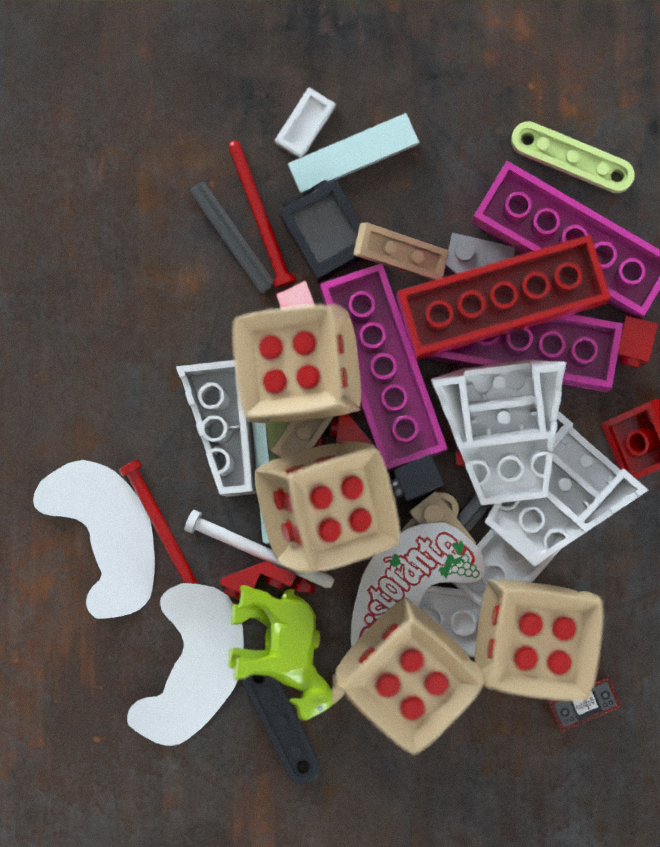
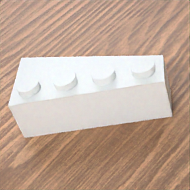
M235 360L176 366L196 421L199 436L203 441L219 494L226 497L257 494L252 422L245 419L241 407Z

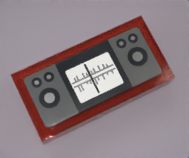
M609 676L594 682L591 695L587 701L554 699L547 701L561 733L622 707Z

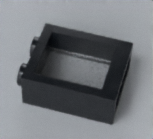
M327 180L319 182L310 189L312 193L301 199L299 196H295L282 204L283 209L279 211L284 226L317 283L363 259L353 255L361 222L337 180L330 183Z

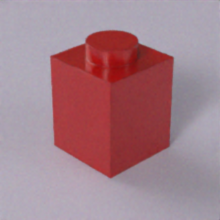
M625 316L621 321L623 327L617 359L620 360V365L638 369L639 365L644 366L649 362L658 324Z

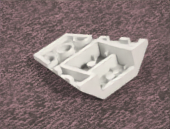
M542 360L508 362L463 368L431 379L481 505L548 497L565 362Z
M558 411L548 497L496 503L492 507L485 523L535 567L646 493L648 489L624 468L620 470L580 435L573 428V423Z

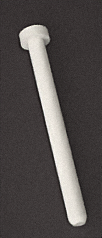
M193 510L187 519L184 530L193 534L197 530L322 587L331 588L334 583L332 576L321 571L302 573L282 566L272 549L202 519V513Z

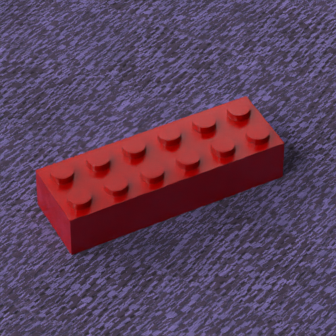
M587 235L397 291L396 298L414 358L418 360L606 305L610 300V294L592 237Z

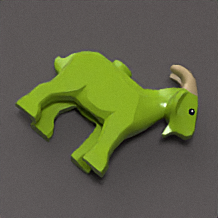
M244 585L240 586L239 604L232 605L231 625L241 624L247 619H257L266 625V650L257 651L231 648L229 650L228 668H235L234 680H243L250 675H266L286 686L301 691L300 698L289 699V702L296 706L297 717L300 720H309L326 711L344 695L345 691L338 685L336 675H332V686L330 689L328 683L317 673L313 666L314 649H317L319 646L320 632L315 629L316 615L310 605L303 598L295 595L294 589L286 590L281 599H277L266 591Z

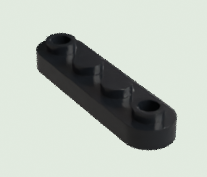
M253 675L243 679L244 687L290 779L298 784L312 782L319 773V760L281 683L266 675L265 681L261 684L254 682ZM301 760L307 761L310 765L306 773H301L297 770V763Z

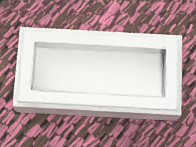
M308 87L274 140L275 144L298 158L304 157L335 109L336 104Z

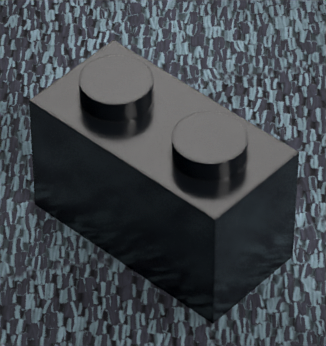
M431 454L395 469L392 473L393 479L390 480L391 489L396 500L403 499L405 505L440 490L444 485Z

